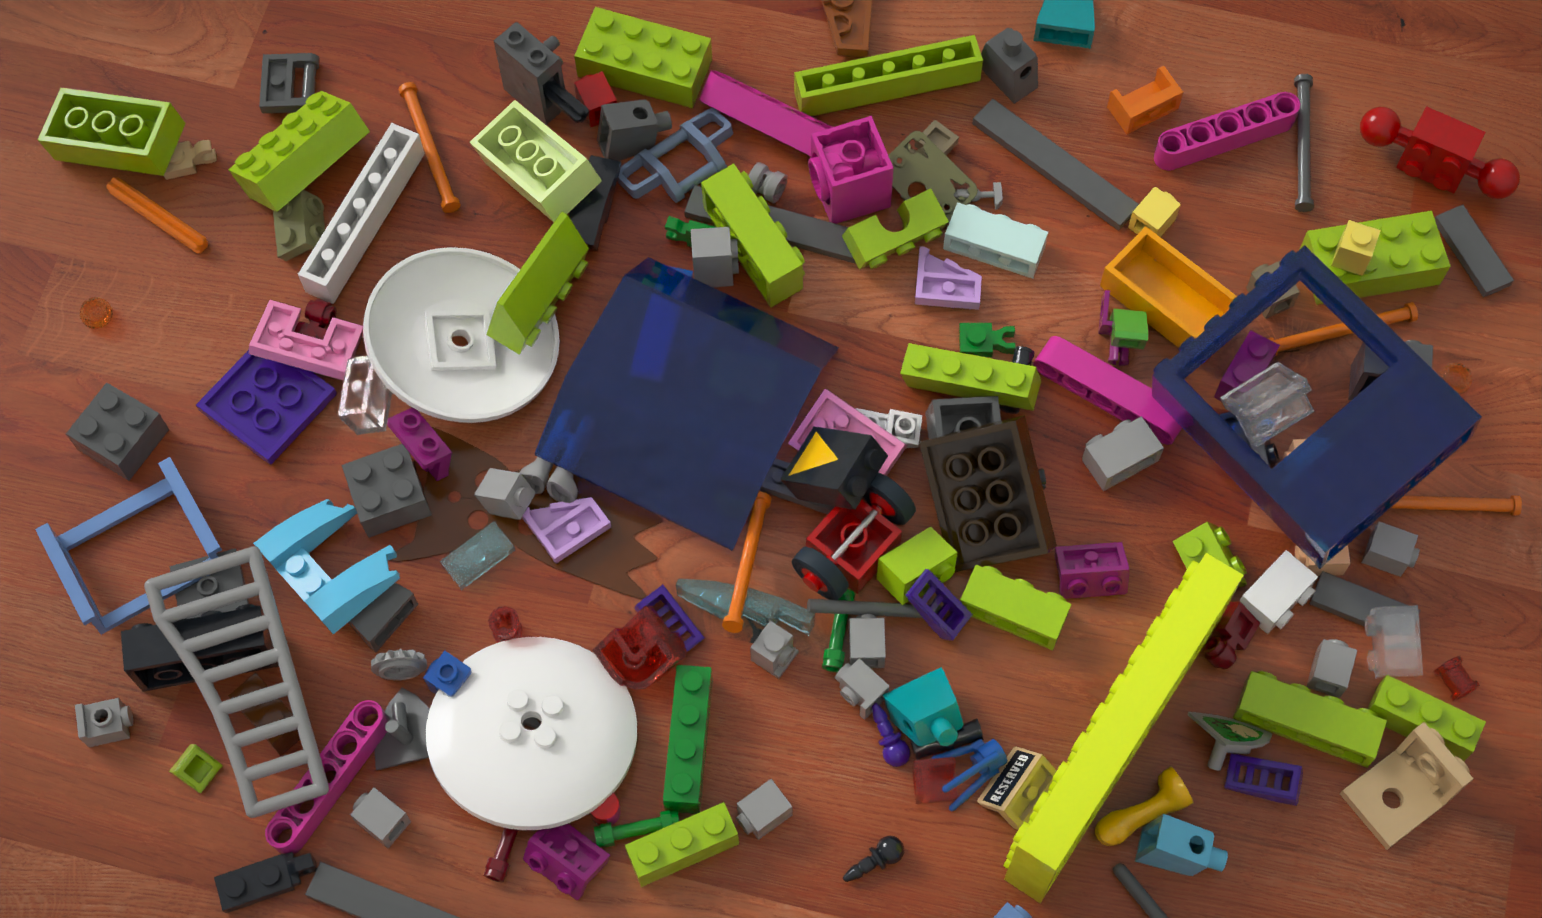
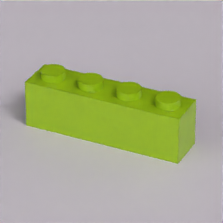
M911 343L908 344L900 372L908 387L964 398L998 396V401L1001 405L1032 411L1034 410L1041 384V378L1035 366Z
M1264 671L1250 672L1244 683L1233 719L1254 725L1268 732L1366 768L1376 759L1387 720L1378 717V714L1372 710L1349 707L1344 705V702L1337 697L1319 696L1311 693V690L1304 685L1296 683L1289 685L1278 681L1276 676Z

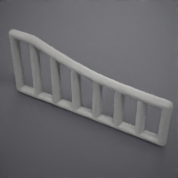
M252 546L148 579L144 584L153 620L194 678L212 712L236 777L246 815L250 818H256L326 795L329 791V784L260 549ZM249 562L254 582L166 610L160 590ZM255 596H259L264 613L263 616L184 640L173 625V622ZM265 629L269 630L274 647L273 649L208 670H204L193 653ZM278 662L283 678L282 683L223 702L213 685L214 682ZM288 696L293 716L238 734L235 733L229 714ZM298 730L303 750L247 767L241 747ZM303 764L308 765L313 784L262 801L257 800L252 781Z

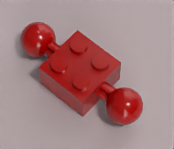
M1427 106L1414 131L1401 126L1397 113L1388 107L1372 108L1361 119L1360 133L1368 144L1375 147H1384L1395 143L1404 147L1405 150L1396 168L1404 171L1411 177H1417L1429 182L1440 190L1455 193L1465 174L1477 179L1481 192L1492 199L1506 198L1512 195L1518 188L1520 174L1514 163L1503 158L1492 159L1486 163L1474 158L1486 133L1485 131Z

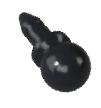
M891 835L881 838L876 848H869L871 856H867L859 861L858 864L851 866L843 876V880L845 882L861 878L863 874L869 873L877 865L883 870L886 864L899 862L905 851L902 841Z

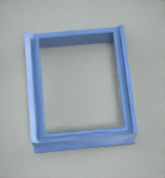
M171 457L158 463L166 477L165 479L69 531L57 536L48 523L35 529L82 623L87 625L92 622L101 635L149 609L150 605L147 595L145 593L102 617L69 550L172 494L176 496L209 556L205 561L219 557L217 553L222 550ZM202 577L160 590L163 600L198 582Z

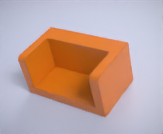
M1161 66L1157 69L1153 82L1124 96L1117 89L1111 91L1107 108L1127 135L1178 110L1183 91L1166 67Z

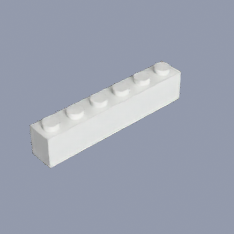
M393 123L390 124L298 273L306 293L334 304L425 154L418 133Z

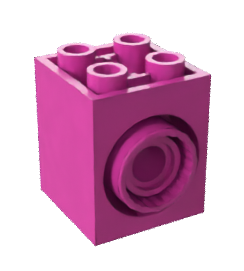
M872 116L811 134V158L808 161L809 173L815 192L820 201H822L831 223H841L891 207L894 168Z

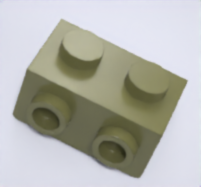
M302 190L278 212L273 210L278 258L288 261L310 249H314L325 231L324 206L319 197Z

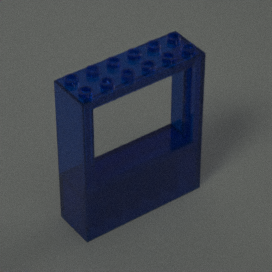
M1304 245L1297 252L1292 250L1287 253L1279 262L1280 267L1272 274L1266 272L1260 276L1254 284L1255 288L1247 295L1244 293L1238 295L1230 303V309L1224 315L1212 317L1203 328L1205 331L1197 338L1191 336L1185 340L1178 349L1179 353L1171 360L1165 358L1158 363L1152 375V397L1321 569L1470 440L1482 416ZM1301 281L1389 369L1271 469L1184 379L1295 284Z

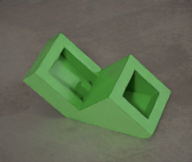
M1113 309L1109 320L1113 321L1111 346L1144 349L1148 341L1146 312Z

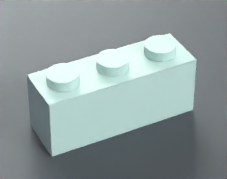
M957 202L945 232L943 249L1033 279L1046 246L1048 232L1033 224L1026 225L1013 221L1006 215H995L983 211L975 205H964Z

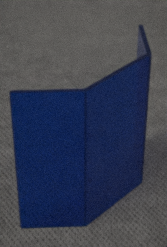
M648 257L624 275L567 372L538 443L535 456L733 551L768 471L819 374L835 356L839 347Z

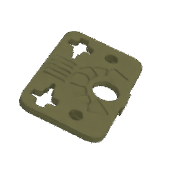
M921 131L910 133L888 155L894 168L892 187L900 194V197L904 201L911 198L908 194V187L915 182L922 183L926 190L932 189L949 222L957 202L968 205L977 195L978 189L975 183ZM911 140L915 142L923 140L925 142L923 150L928 158L918 152L912 155L909 152L911 149L909 142ZM901 158L902 163L899 164L896 160ZM950 180H953L960 186L965 183L968 184L967 192L969 197L965 199L963 196H960L957 199L954 196L956 189ZM949 205L950 209L945 210L944 206Z

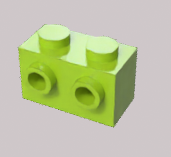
M929 527L878 559L876 579L904 605L909 602L905 596L925 569H929L942 583L948 581L953 576L957 551L932 527ZM928 583L918 594L919 597H922L930 588Z

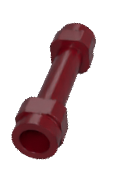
M504 828L494 858H488L484 877L496 882H504L510 869L507 861L519 830Z

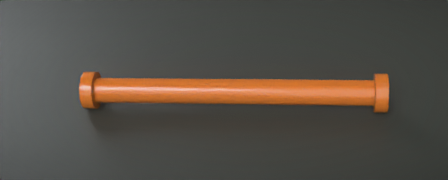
M406 82L398 90L400 96L405 98L417 133L420 135L426 158L442 198V210L445 213L455 212L460 208L461 204L459 199L454 197L416 95L418 92L417 86L414 82Z
M1410 302L1404 304L1403 308L1275 340L1273 337L1267 339L1280 345L1275 355L1277 356L1278 352L1404 320L1408 322L1417 321L1418 310L1416 305Z
M1357 491L1355 495L1356 511H1365V508L1510 512L1511 515L1519 516L1522 510V500L1519 495H1512L1508 499L1369 495L1365 491Z
M755 492L751 499L753 509L728 615L723 618L722 627L731 633L742 631L744 625L742 619L744 604L765 512L770 507L772 501L771 496L765 492Z

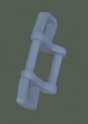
M715 108L707 109L681 124L678 131L651 149L642 150L625 163L620 169L618 184L635 199L640 198L662 184L670 198L675 203H678L685 198L684 194L693 189L694 185H699L713 174L727 168L725 161L715 147L733 135L731 123ZM710 122H716L722 127L708 138L699 130V128ZM685 140H688L705 156L708 163L677 183L670 171L658 158ZM642 166L652 174L639 184H632L627 179V177Z

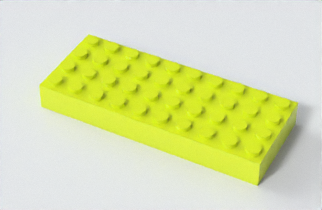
M1205 553L1200 563L1195 560L1191 562L1182 577L1183 580L1179 587L1173 590L1164 605L1165 608L1162 613L1155 618L1148 629L1144 641L1134 650L1123 674L1120 673L1114 681L1105 704L1103 702L1100 703L1090 719L1091 722L1086 729V733L1082 731L1074 743L1067 763L1063 761L1054 774L1053 781L1048 788V793L1044 791L1032 809L1033 812L1029 817V822L1024 821L1014 836L1010 851L1006 857L1007 860L1003 865L1008 869L1004 878L1005 881L1037 902H1042L1204 647V644L1216 628L1243 578V574L1208 553Z

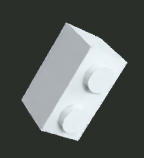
M1285 550L1245 592L1240 602L1260 622L1259 627L1269 634L1275 626L1282 629L1294 615L1290 610L1297 603L1303 606L1313 596L1316 590L1312 586L1318 576Z

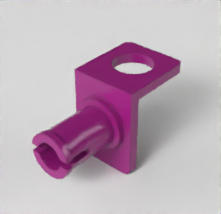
M1105 290L1101 299L1098 334L1111 336L1113 321H1107L1110 290ZM1110 340L1108 363L1116 365L1118 353H1120L1119 366L1128 365L1129 348L1111 346Z

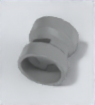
M757 162L749 174L753 184L752 191L755 194L760 193L764 195V199L772 203H776L779 200L787 184L788 176L779 171L772 172L767 165L761 162Z

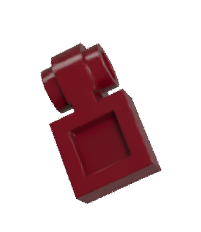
M321 299L310 300L305 309V318L309 319L310 324L299 321L294 332L323 340L327 329H324L325 326L330 324L332 317L336 318V307H333L331 302Z
M1240 601L1230 602L1215 628L1222 635V638L1214 636L1204 644L1205 658L1215 668L1223 670L1230 668L1237 659L1235 650H1246L1260 625V622Z

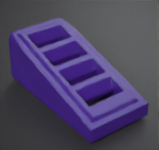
M929 569L923 571L905 595L931 629L944 640L953 641L973 615ZM928 583L930 588L923 595V597L920 598L918 594ZM934 593H936V598L928 606L926 603L931 598V596ZM943 602L944 605L936 614L934 611ZM949 610L950 615L943 621L942 618Z
M663 584L634 607L643 621L677 660L705 638ZM661 600L665 605L652 614L649 609ZM670 610L673 616L661 625L657 620ZM679 620L683 626L669 636L665 630ZM688 631L692 636L677 646L674 641Z
M1231 754L1225 789L1297 806L1303 769L1299 765ZM1241 765L1247 767L1244 783L1238 782ZM1255 769L1261 770L1259 786L1252 785ZM1269 773L1276 774L1273 788L1267 787ZM1284 776L1290 777L1288 791L1282 790Z

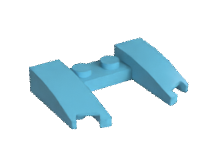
M326 499L280 523L253 544L260 549L263 556L331 633L335 634L398 581L400 574L397 570L389 571L388 560L397 558L396 551L391 545L354 564L334 579H331L309 553L357 514L356 508L353 505L347 504L344 508L333 506L332 501Z

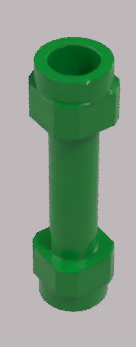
M847 589L838 600L854 601L855 592ZM834 614L829 648L824 650L822 668L826 671L838 672L843 667L845 652L842 651L848 614Z
M678 811L660 812V817L612 826L611 822L594 826L596 844L599 847L615 846L616 840L656 832L679 822Z

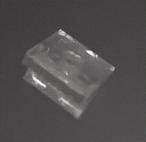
M1279 362L1220 397L1225 409L1237 417L1250 444L1255 448L1315 412L1306 395L1312 391L1307 379Z

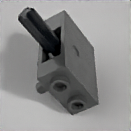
M516 21L493 40L504 90L541 122L547 125L562 111L575 123H583L586 120V117L589 115V109L565 89L561 67L563 61L558 55L553 53L560 45L559 40L555 36H550L541 43Z

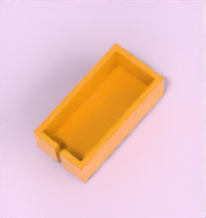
M1146 226L1104 268L1100 283L1101 288L1110 290V295L1128 309L1146 312L1147 324L1199 364L1218 346L1220 340L1223 341L1241 322L1247 307L1246 302Z

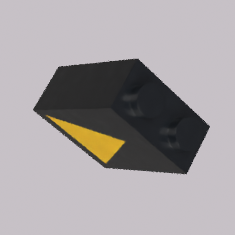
M814 426L780 480L799 500L855 510L888 455L872 435Z

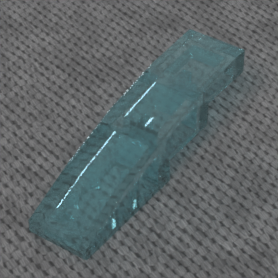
M679 578L676 582L677 596L723 620L728 615L735 585L717 581ZM748 588L742 616L763 627H766L769 621L777 624L778 620L809 636L815 625V613H810L807 609L783 598Z

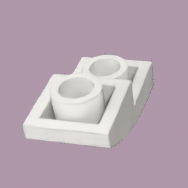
M856 408L863 415L907 445L906 448L918 447L922 415L890 409L888 414Z

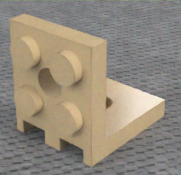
M1423 722L1408 735L1394 752L1342 790L1340 795L1385 849L1388 850L1450 802L1473 780V777L1469 774L1470 771L1466 763L1461 758L1453 756L1446 748L1444 739L1439 732L1429 728ZM1390 791L1395 793L1400 799V806L1398 808L1386 806L1382 799L1383 792Z

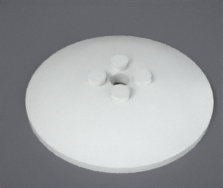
M456 247L437 248L417 253L402 260L387 271L378 281L366 306L363 338L373 369L386 387L403 402L422 413L447 421L463 423L486 422L508 416L522 409L535 399L548 383L559 354V329L555 314L548 324L542 322L538 329L541 330V333L532 347L526 345L521 354H517L486 334L497 301L520 269L502 258L479 250ZM462 336L468 341V345L463 347L457 346L452 342L451 338Z
M522 637L490 645L463 661L464 664L471 668L472 673L454 696L448 697L440 690L437 691L429 710L426 725L427 751L431 767L440 785L455 803L471 815L490 824L517 830H541L558 827L578 820L598 808L616 791L632 764L637 743V718L630 693L620 676L602 658L571 642L547 637ZM534 717L541 721V725L535 730H527L522 726L523 721Z

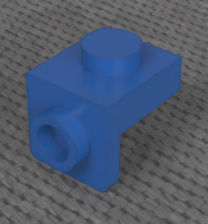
M444 651L438 659L431 663L423 678L429 690L434 694L440 690L448 697H452L471 675L472 671L466 664L447 651Z

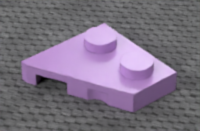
M920 246L915 305L979 310L982 276L969 269L961 268L957 263L948 258L942 261L929 254L930 249Z
M592 497L576 499L571 503H551L550 507L530 510L527 507L522 516L525 523L556 564L611 528V522Z

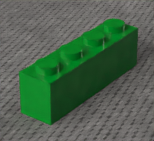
M677 665L663 793L665 811L677 810L678 813H700L713 684L712 667Z

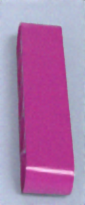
M715 70L710 71L699 97L701 102L811 156V134L832 128V126Z
M1280 92L1167 130L1158 139L1154 153V162L1163 170H1174L1286 132L1294 125L1300 109V101L1296 95L1290 92Z
M1051 336L1033 362L1037 371L1046 378L1122 421L1130 419L1132 422L1142 416L1157 439L1163 444H1172L1189 418L1188 411L1177 402L1061 337Z
M365 700L358 703L320 753L325 773L336 771L334 780L328 783V793L311 799L314 800V806L308 813L300 814V807L304 803L302 802L278 810L265 829L266 840L279 853L287 854L292 852L296 854L303 848L387 733L385 725L389 718L377 702ZM378 714V719L373 725L363 726L364 720L368 715ZM348 743H357V748L352 754L342 755L343 749ZM309 769L294 790L313 784ZM292 829L291 838L285 843H279L278 837L283 830Z

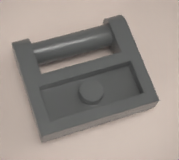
M313 53L263 54L259 104L261 112L290 113L298 111L305 105L307 98L315 93L316 70L319 68L320 63L319 56ZM295 68L304 69L301 98H294Z

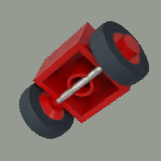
M878 472L863 496L867 503L861 500L855 510L835 506L806 538V547H803L792 559L793 568L802 578L803 582L811 590L829 600L841 598L848 587L857 594L877 573L878 559L901 545L902 530L894 524H906L916 512L915 504L906 491L882 473Z

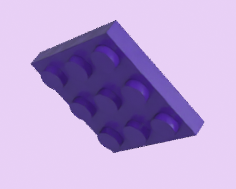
M248 350L196 404V407L201 413L271 465L337 393L335 388L311 371L248 354Z

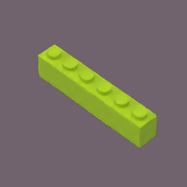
M975 35L794 72V93L799 111L809 116H815L980 81L983 58Z

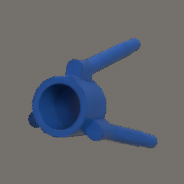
M978 739L970 745L956 748L931 758L932 762L936 763L971 752L975 753L970 756L973 766L942 787V791L947 793L976 773L982 774L949 806L950 811H955L986 781L998 774V768L1008 763L1004 750L995 739H991L986 743L982 739Z

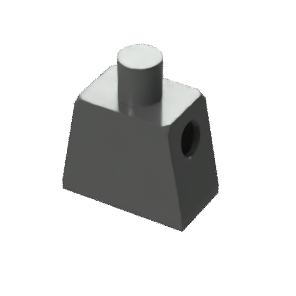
M1006 28L985 43L981 53L983 58L982 71L1014 104L1038 88V57L1023 41L1020 32L1012 28Z
M645 99L601 105L597 142L604 158L621 161L637 155L644 149H651L655 146L657 132L672 129L671 117L668 111L654 114L650 102Z
M394 583L352 618L348 624L371 650L376 653L418 606V602L413 592Z

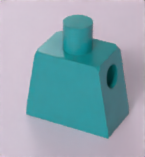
M1044 0L1037 18L1033 41L1091 49L1095 31L1093 0Z
M942 667L883 694L890 721L918 746L924 747L935 741H938L942 746H949L956 741L958 737L957 730L961 729L964 724L956 697Z

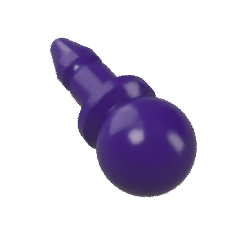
M874 703L872 705L873 719L877 723L881 736H883V739L878 741L879 745L884 747L882 752L883 758L890 766H903L910 758V748L905 741L901 740V732L893 733L894 729L890 721L887 720L886 712L879 704Z

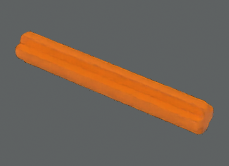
M113 177L107 183L106 188L111 195L195 253L201 254L208 247L209 243L205 236L119 177Z

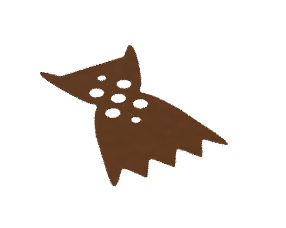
M432 427L452 452L448 476L436 481L428 471L424 493L432 515L418 520L414 540L397 550V558L391 559L392 561L414 560L481 544L497 535H504L519 549L553 568L622 594L639 599L647 597L643 590L627 575V572L657 560V556L634 539V535L663 522V519L640 501V498L668 486L669 482L649 469L645 462L664 452L671 444L648 443L584 452L573 475L578 489L576 499L592 497L611 522V528L556 564L534 534L524 535L519 532V519L489 514L474 495L478 489L475 479L480 472L488 471L490 468L509 471V469L498 459L479 448ZM563 455L556 457L548 480L557 468ZM546 485L545 491L540 495L534 496L528 507L530 510L550 507L551 503H557L558 501L549 495ZM453 491L461 494V499L456 503H452L448 499L449 494ZM481 510L488 515V523L482 529H472L468 524V517L472 512Z

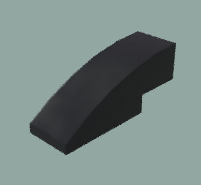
M591 155L588 161L602 182L570 211L569 218L588 248L598 251L604 223L608 221L622 162Z

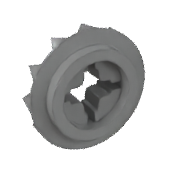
M402 649L396 651L388 650L387 653L377 654L371 660V671L387 680L410 679L427 669L425 655L413 649L407 651Z

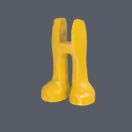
M1170 766L1159 774V791L1152 798L1135 806L1112 811L1098 821L1095 827L1098 841L1106 846L1121 844L1136 829L1162 814L1166 815L1182 810L1193 804V799L1187 787L1174 768Z

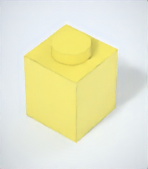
M1154 187L1132 212L1128 228L1139 234L1146 226L1161 237L1176 220L1181 204L1170 193L1163 192Z
M1348 220L1339 240L1331 266L1363 276L1373 256L1381 230Z

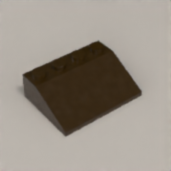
M1025 415L919 442L942 537L957 551L955 572L973 569L975 565L983 567L1048 554L1057 546Z

